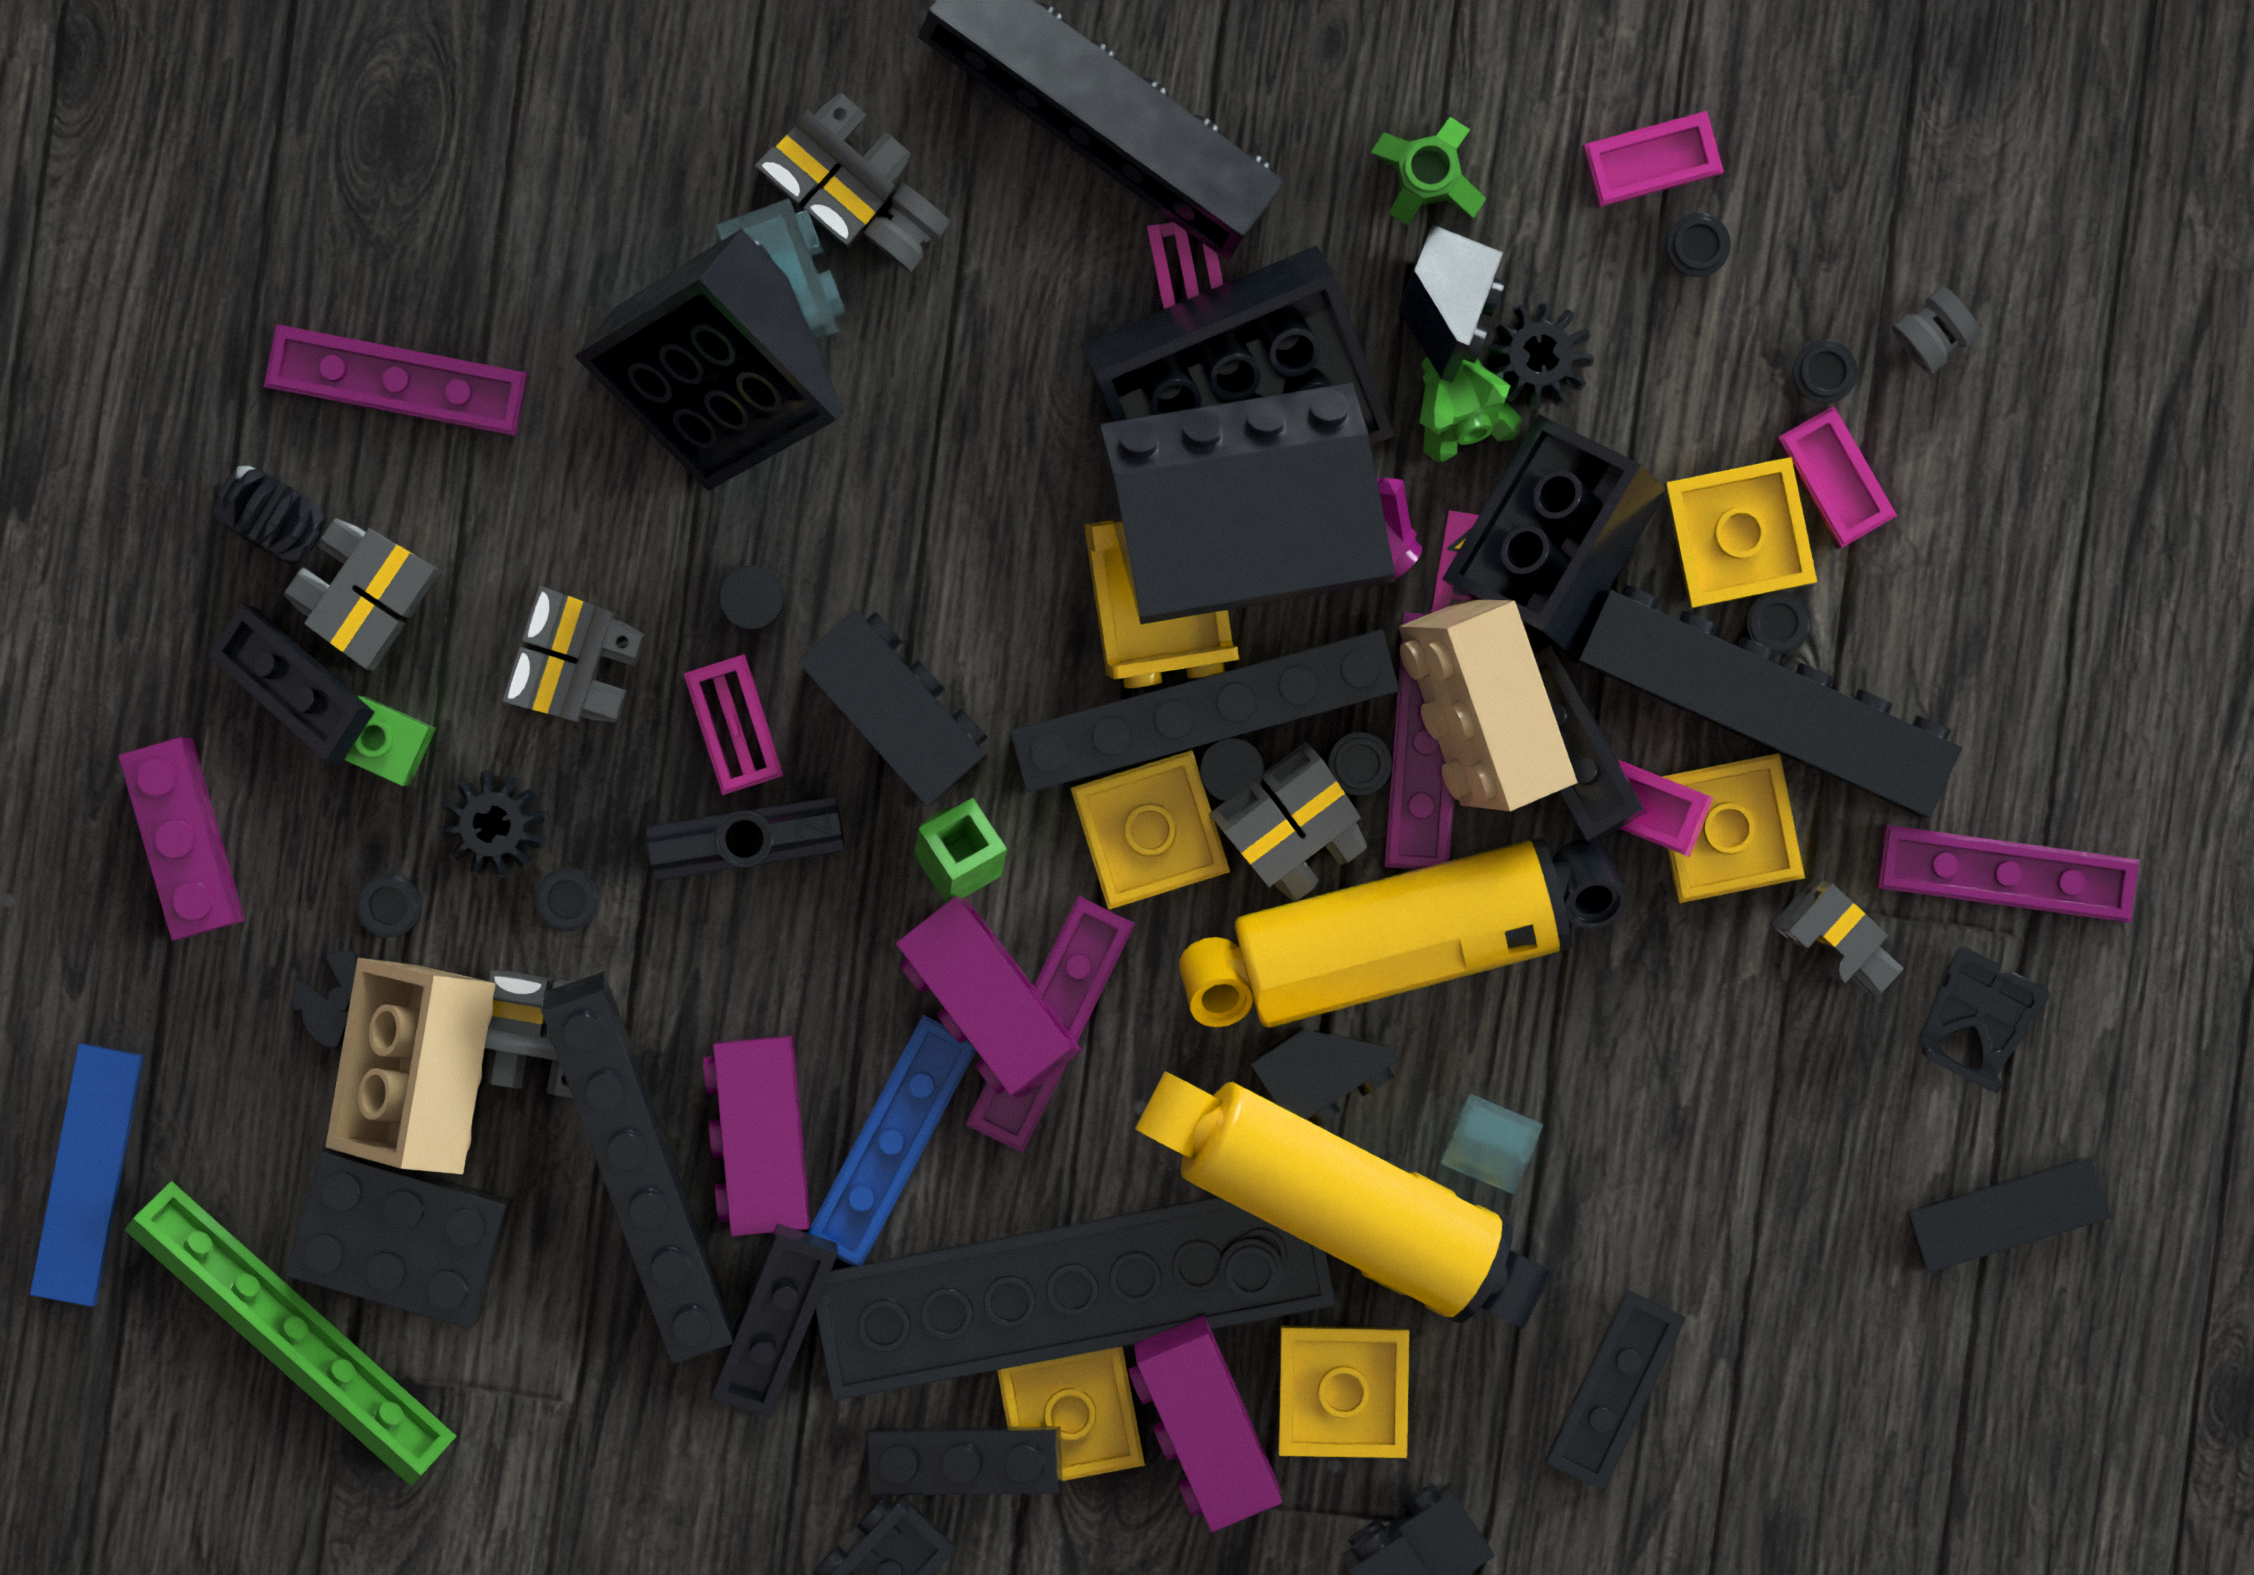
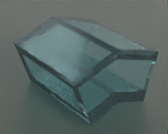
M1469 1094L1462 1103L1455 1124L1443 1148L1440 1164L1515 1194L1530 1161L1543 1124Z

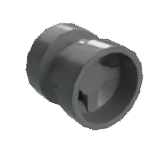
M902 183L890 197L891 207L887 211L890 216L888 218L884 216L874 217L862 233L884 253L912 273L923 259V249L920 244L922 242L927 244L930 239L940 238L951 225V221L915 190Z
M1945 286L1940 287L1926 298V306L1918 314L1908 313L1891 326L1896 338L1905 351L1929 375H1932L1947 363L1948 353L1956 347L1965 348L1982 335L1980 327L1965 305Z

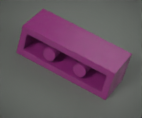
M179 737L118 755L171 940L186 939L244 922L245 917L193 738Z
M955 896L896 943L907 957L899 963L902 970L920 992L924 993L929 988L944 1007L938 1013L939 1019L960 1044L967 1039L971 1042L983 1058L976 1064V1067L996 1093L1001 1094L1007 1090L1011 1096L1023 1098L1083 1051L968 899Z
M794 1035L717 1041L713 1044L714 1056L704 1057L703 1067L707 1095L718 1094L720 1120L709 1121L713 1159L724 1158L726 1183L715 1184L718 1221H730L731 1236L773 1233L776 1224L796 1230L808 1229L811 1225Z
M1205 1314L1135 1343L1137 1366L1129 1368V1374L1142 1404L1154 1401L1162 1419V1422L1153 1425L1166 1459L1169 1461L1178 1457L1187 1478L1178 1481V1484L1192 1517L1203 1513L1212 1533L1281 1504L1282 1498L1278 1481Z

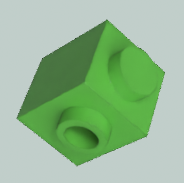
M358 696L375 713L344 760L401 786H410L436 728L369 697Z
M971 798L953 809L948 807L934 813L918 828L914 856L946 904L955 896L964 898L1002 877L1007 848L974 798Z

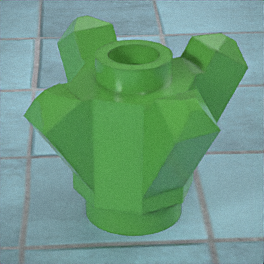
M1450 117L1436 136L1409 142L1387 133L1382 134L1371 153L1387 165L1396 168L1401 192L1388 214L1409 226L1421 206L1446 200L1457 210L1472 218L1475 217L1486 197L1461 174L1457 155L1458 148L1470 131L1469 128Z
M1426 357L1421 367L1424 372L1422 377L1425 391L1419 423L1425 426L1423 448L1425 454L1434 461L1444 462L1457 454V443L1461 445L1473 444L1485 439L1490 434L1497 441L1513 440L1518 436L1522 418L1506 401L1510 385L1480 364L1478 357L1475 364L1466 360L1462 361L1453 383L1441 379L1429 358Z

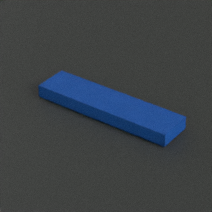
M923 1014L807 1232L808 1234L836 1242L838 1249L837 1258L852 1266L864 1263L976 1052V1049L968 1039L960 1044L949 1033L943 1023L926 1014Z
M86 1043L78 1044L30 1295L90 1307L97 1305L145 1058L143 1054Z

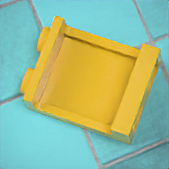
M1113 520L1084 524L1107 676L1112 679L1123 678L1124 688H1138L1162 683L1161 672L1186 668L1187 678L1209 677L1225 672L1224 662L1239 660L1238 647L1233 645L1228 610L1140 625Z

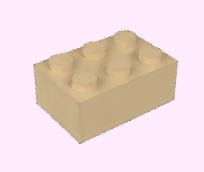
M1465 599L1399 626L1404 642L1400 646L1402 662L1408 674L1418 682L1425 702L1421 706L1424 725L1429 734L1435 740H1438L1446 762L1442 765L1443 780L1450 794L1459 800L1461 806L1512 811L1578 783L1515 601Z
M358 958L325 1148L401 1169L463 1174L466 1154L471 1144V1125L477 1090L482 1080V1060L488 1025L493 1015L492 1002L496 983L420 965Z

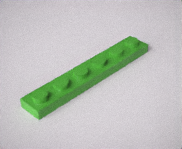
M172 1181L132 1219L125 1229L130 1236L410 1486L421 1477L457 1437Z

